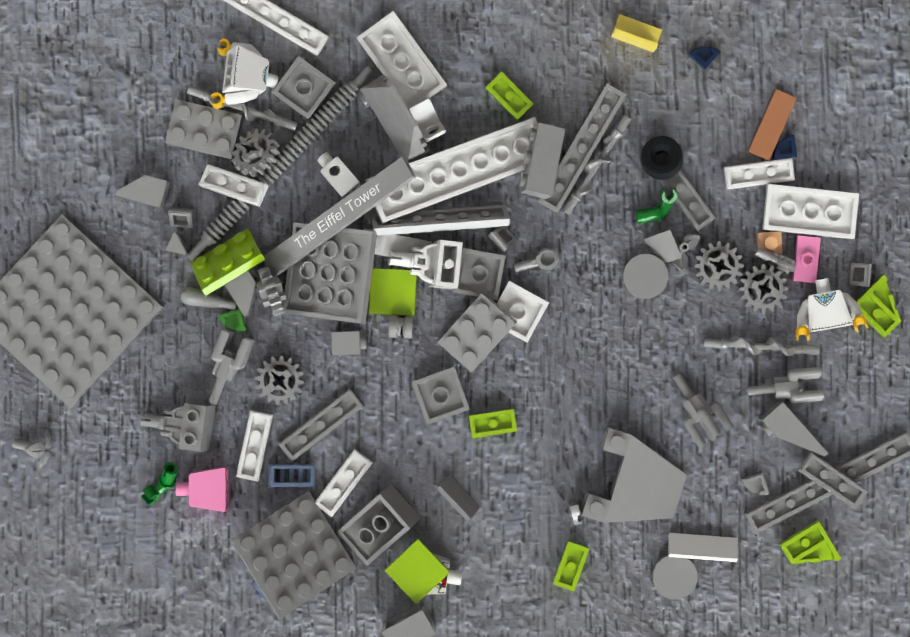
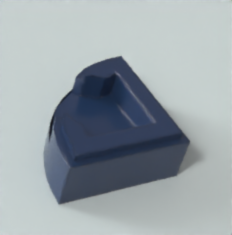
M699 47L692 50L688 56L705 70L719 55L720 51L714 47Z
M795 135L787 136L777 144L773 153V160L797 157Z

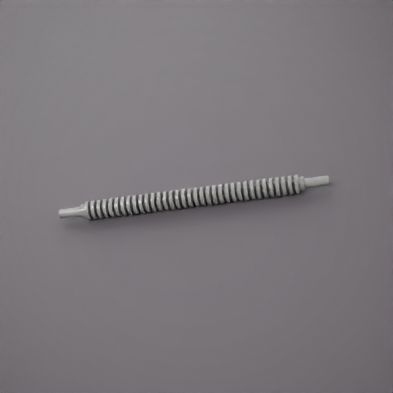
M367 66L352 82L344 83L343 87L345 90L340 87L338 90L341 94L336 91L334 94L337 98L331 96L330 99L333 102L331 103L328 100L326 103L329 106L323 105L324 111L318 110L321 114L320 116L316 113L314 114L316 120L312 117L309 119L312 124L307 122L306 126L308 128L306 129L303 126L301 129L304 132H297L300 135L299 138L296 135L293 136L296 140L295 142L292 139L289 140L292 144L291 146L286 143L285 147L287 150L282 148L283 154L277 155L278 159L274 156L277 162L271 163L272 169L266 168L267 171L264 172V175L260 176L257 174V181L267 184L268 188H270L271 186L268 182L275 183L272 178L278 179L279 177L276 174L282 175L281 169L287 170L285 164L289 167L292 165L289 160L293 163L296 161L293 158L294 155L299 158L300 155L297 152L299 151L302 154L304 151L301 148L307 149L308 147L305 144H312L309 140L310 138L314 141L316 140L313 136L314 134L318 137L321 135L318 130L323 132L322 126L324 125L327 128L329 125L326 122L328 121L330 124L333 122L330 117L337 118L334 114L335 112L338 115L341 114L338 109L344 110L343 104L348 106L347 100L352 102L354 99L351 96L355 98L358 96V88L374 72ZM232 200L231 203L234 206L232 207L228 204L227 207L230 210L228 211L224 208L222 211L225 215L221 212L219 213L221 219L216 217L214 220L217 223L215 224L212 221L210 224L213 227H206L209 232L202 231L201 240L186 256L193 262L207 246L210 247L212 244H216L215 238L221 239L219 233L224 236L226 233L223 229L228 232L230 229L227 225L232 227L234 224L231 221L236 223L238 220L235 217L237 216L240 219L242 217L240 212L246 213L243 208L250 209L247 205L248 203L241 200L237 202Z

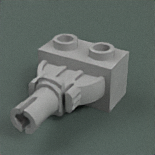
M192 402L184 403V406H179L173 410L164 409V414L171 415L143 412L141 418L150 419L151 421L140 420V425L169 430L170 432L161 431V436H167L173 442L179 444L178 449L196 452L210 451L216 405Z

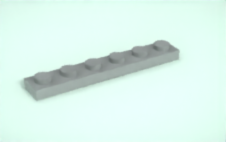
M608 83L605 85L558 166L552 196L548 199L540 198L538 203L555 213L559 212L627 94Z
M506 205L415 211L383 224L378 214H370V224L372 231L377 232V236L509 226L510 217Z

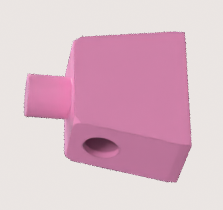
M229 466L189 473V482L176 483V496H189V506L226 512L229 509Z

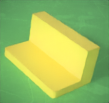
M619 14L611 37L654 53L657 49L662 29Z

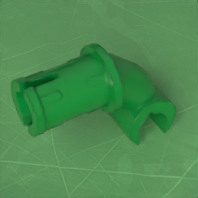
M672 186V192L668 196L665 195L663 188H661L660 196L662 202L660 205L655 204V207L635 210L638 225L656 220L661 222V219L669 212L672 203L677 199V193Z
M173 462L166 463L163 473L158 478V483L155 486L149 485L142 490L145 494H142L141 497L148 505L155 503L161 494L175 486V477L179 470L178 466L175 467L177 464Z

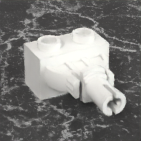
M437 240L433 244H427L422 248L413 247L411 252L416 253L390 250L388 257L392 258L388 259V265L419 269L409 270V274L418 275L423 281L429 283V287L456 289L459 282L463 242Z

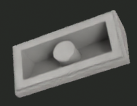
M448 475L437 485V490L467 521H470L479 510L480 506L452 476Z

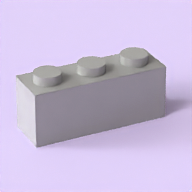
M539 122L534 128L530 129L528 141L531 143L523 159L526 167L525 172L521 173L519 179V186H522L520 193L544 199L552 196L565 134L564 128Z

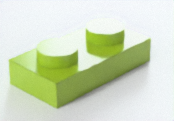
M502 71L485 87L517 121L533 106V103Z
M514 408L469 415L472 438L517 432Z
M567 540L552 583L574 592L590 548Z

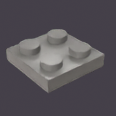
M298 56L274 88L272 94L309 120L336 83Z
M462 248L458 288L453 289V293L478 297L484 292L492 300L498 301L506 256Z
M455 366L412 381L427 425L470 410Z

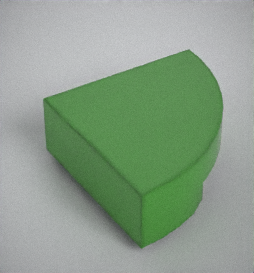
M240 309L218 315L221 322L228 328L235 331L247 330Z

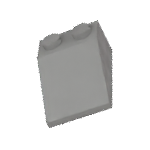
M390 484L339 529L337 533L367 566L405 534L421 517L393 485Z

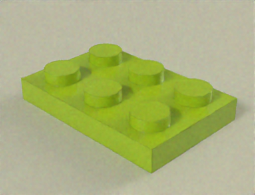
M247 228L203 256L198 257L190 265L201 290L205 295H208L261 263L265 258L253 234Z

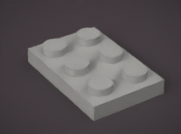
M176 99L165 143L232 160L233 155L231 152L235 151L236 148L234 144L238 140L243 115Z
M482 292L438 343L472 373L517 321L487 294Z

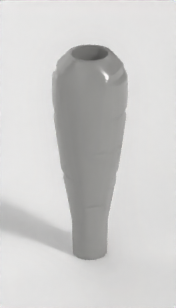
M194 287L184 288L181 295L182 302L191 306L235 310L237 305L235 301L213 293L205 295L201 289Z

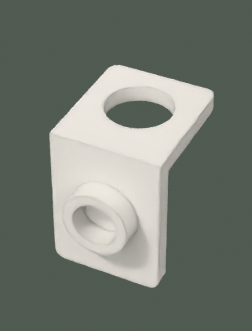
M429 98L409 107L410 113L426 142L446 133ZM438 129L435 133L428 134L430 131Z

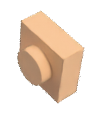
M781 232L757 233V246L770 253L774 252L781 255Z

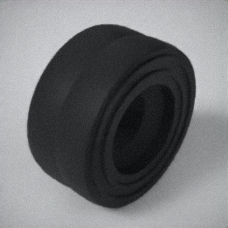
M657 136L650 139L644 145L641 152V161L645 172L658 180L674 177L680 171L683 164V154L680 145L674 139L667 136ZM659 153H666L669 156L665 163H658L655 158Z

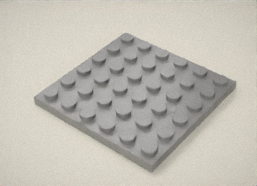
M62 214L0 281V344L67 406L72 407L164 306Z

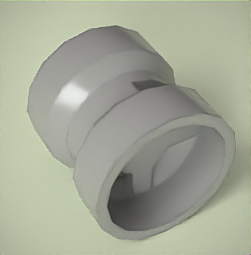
M390 315L389 337L403 336L404 338L412 339L413 316L399 318L397 315Z

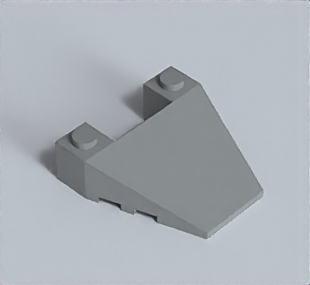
M384 74L360 88L362 95L359 98L365 108L370 106L398 152L395 154L397 160L400 157H406L408 163L431 155L427 143L422 139L423 135L394 85Z
M607 426L600 448L621 455V462L610 497L586 491L580 510L581 515L603 523L674 518L687 475L630 433Z

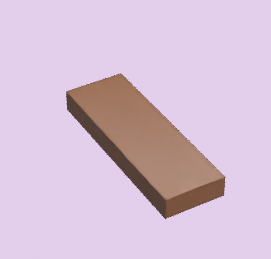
M778 89L774 90L749 146L748 153L766 161L770 160L795 104L796 97Z

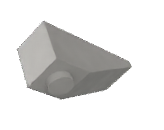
M778 401L759 418L762 423L760 428L768 436L772 434L777 438L822 456L829 454L783 402Z

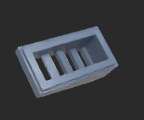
M267 464V486L315 487V464ZM275 469H279V482H275ZM285 469H288V482H284ZM294 469H298V482H294ZM303 469H307V482H303Z

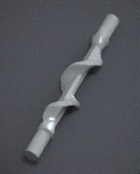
M189 85L187 94L201 98L204 101H209L210 104L220 102V98L213 99L211 97L212 93L209 90ZM224 103L223 107L220 108L223 110L231 107L245 113V118L248 121L262 118L273 122L278 127L281 126L296 131L298 122L276 115L270 109L261 112L246 107L245 103L231 105Z
M623 115L616 128L612 130L611 135H608L603 140L604 149L599 157L588 162L584 167L585 179L579 188L570 194L571 197L562 209L567 215H570L578 201L581 200L582 195L590 192L592 188L591 179L601 163L611 162L609 152L615 142L623 136L622 133L631 121L626 115Z
M733 336L729 339L704 338V347L721 349L729 347L748 348L752 355H758L763 350L782 351L786 356L794 354L819 355L820 346L780 344L774 337H770L765 343L748 342L744 337Z

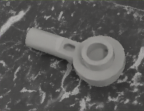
M549 247L543 248L537 253L535 258L515 263L514 268L516 272L537 266L544 270H551L558 264L559 256L554 249Z
M756 247L754 250V255L765 261L769 260L777 266V271H781L783 274L795 272L796 268L794 266L796 262L774 252L770 253L760 247Z

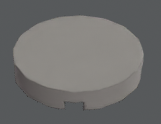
M639 254L631 258L625 265L622 273L623 284L634 297L641 299L653 298L661 294L668 282V270L664 262L657 256Z
M665 555L654 565L652 582L662 596L668 599H682L695 589L698 582V573L695 565L688 558L668 557V555Z

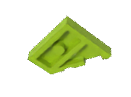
M884 274L856 300L863 317L883 338L901 322L899 313L895 308L893 295L890 293L887 284L888 279Z
M818 520L778 543L791 564L815 563L825 560L839 561L841 559Z

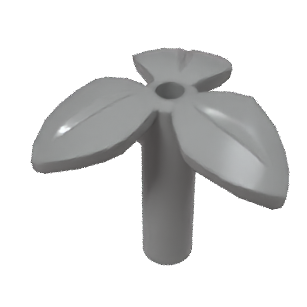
M697 234L685 235L682 238L681 244H678L676 237L673 236L682 257L673 261L677 269L683 271L687 267L689 258L684 252L694 250L700 241V236Z
M45 429L43 443H31L15 439L12 446L13 448L25 450L33 458H40L38 467L42 468L51 455L48 449L52 447V436L50 431Z

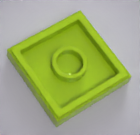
M373 268L370 285L369 314L415 316L417 275L409 274V270Z
M419 538L384 570L415 604L450 573Z

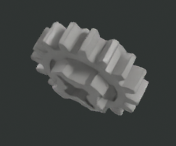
M255 129L254 134L248 131L246 138L240 137V144H234L237 150L231 152L235 157L231 161L235 168L246 177L251 175L254 178L257 172L264 175V169L271 170L270 164L277 162L274 156L280 154L276 149L280 146L279 143L265 129L261 132Z
M720 241L715 243V247L708 243V250L700 248L699 251L702 255L695 256V259L699 261L698 264L693 265V268L699 270L695 277L701 276L700 284L702 285L707 282V289H712L714 285L717 291H721L722 285L725 289H729V282L737 284L738 282L735 277L743 275L738 271L739 268L744 267V264L738 263L742 255L736 256L737 248L735 247L730 250V243L728 242L723 247H721ZM719 251L716 257H707L711 252ZM728 256H730L733 266L729 264ZM721 261L720 265L725 269L716 271L717 267L712 263ZM704 266L708 268L709 276L706 275ZM721 275H730L727 279L718 281Z
M760 264L759 270L756 266H752V273L744 271L743 273L746 278L739 279V282L743 284L742 287L737 288V291L743 292L739 300L745 299L744 307L751 305V312H756L758 308L761 314H765L766 308L769 312H774V305L781 307L782 304L779 300L787 299L783 295V291H787L788 287H783L782 284L787 279H780L779 276L782 272L777 271L774 273V266H769L767 270L765 264ZM763 274L760 280H751L754 276ZM773 279L776 282L777 289H775L773 286ZM764 285V288L767 289V292L761 294V290L758 289V286ZM748 289H751V291H752V294H753V298H752V299H751V297H750V295H749ZM766 298H774L771 302L762 304Z
M268 266L258 269L261 281L256 283L264 307L270 306L274 316L285 313L281 301L286 300V296L279 277H272Z
M284 355L280 356L279 361H277L275 356L271 357L272 363L266 360L263 361L265 368L259 367L257 370L261 373V376L255 377V380L260 381L256 389L262 388L263 390L260 396L267 395L268 403L275 399L276 405H280L281 400L288 404L289 397L296 400L295 392L302 393L303 391L299 384H305L304 380H300V376L304 372H298L297 370L300 364L292 365L293 358H289L286 362ZM275 365H284L288 369L280 371L275 368ZM268 372L270 376V382L266 386L265 377ZM276 374L285 377L283 380L284 386L275 383L277 381ZM294 375L295 385L292 388V386L290 385V378ZM282 390L286 395H275L272 392Z

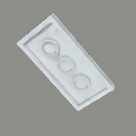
M394 11L357 37V40L380 72L394 85L408 110L410 106L426 98L430 99L447 87L443 78Z
M767 184L762 230L855 239L859 193Z

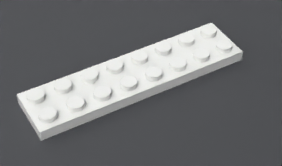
M533 117L409 163L416 178L375 206L381 223L383 224L524 171L526 164L523 163V159L531 143L528 141V134L530 129L538 124L536 118Z

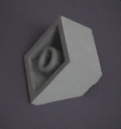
M421 602L383 623L381 632L385 637H433L436 634V624L424 602Z

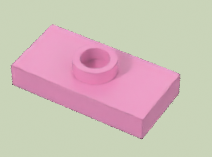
M796 236L794 261L796 262L794 267L796 269L793 272L792 281L815 283V280H817L821 238Z

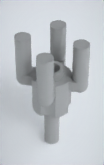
M221 329L211 355L212 360L216 361L212 374L217 379L208 402L217 405L226 380L233 382L237 370L243 369L246 366L255 343L254 339L243 338L237 353L228 350L234 334L233 331L228 329Z
M821 368L792 369L788 372L787 376L773 377L774 384L747 387V395L775 393L776 400L789 399L793 404L822 401L824 399L823 389L803 391L802 380L819 378L821 376Z
M681 373L673 378L687 399L683 406L688 412L689 417L684 420L683 424L698 448L703 447L707 443L695 424L699 423L712 442L718 439L721 434L711 414H716L726 431L734 427L719 402L714 401L708 404L701 393L694 395Z

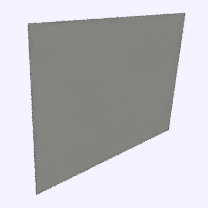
M671 230L643 239L664 264L682 258Z

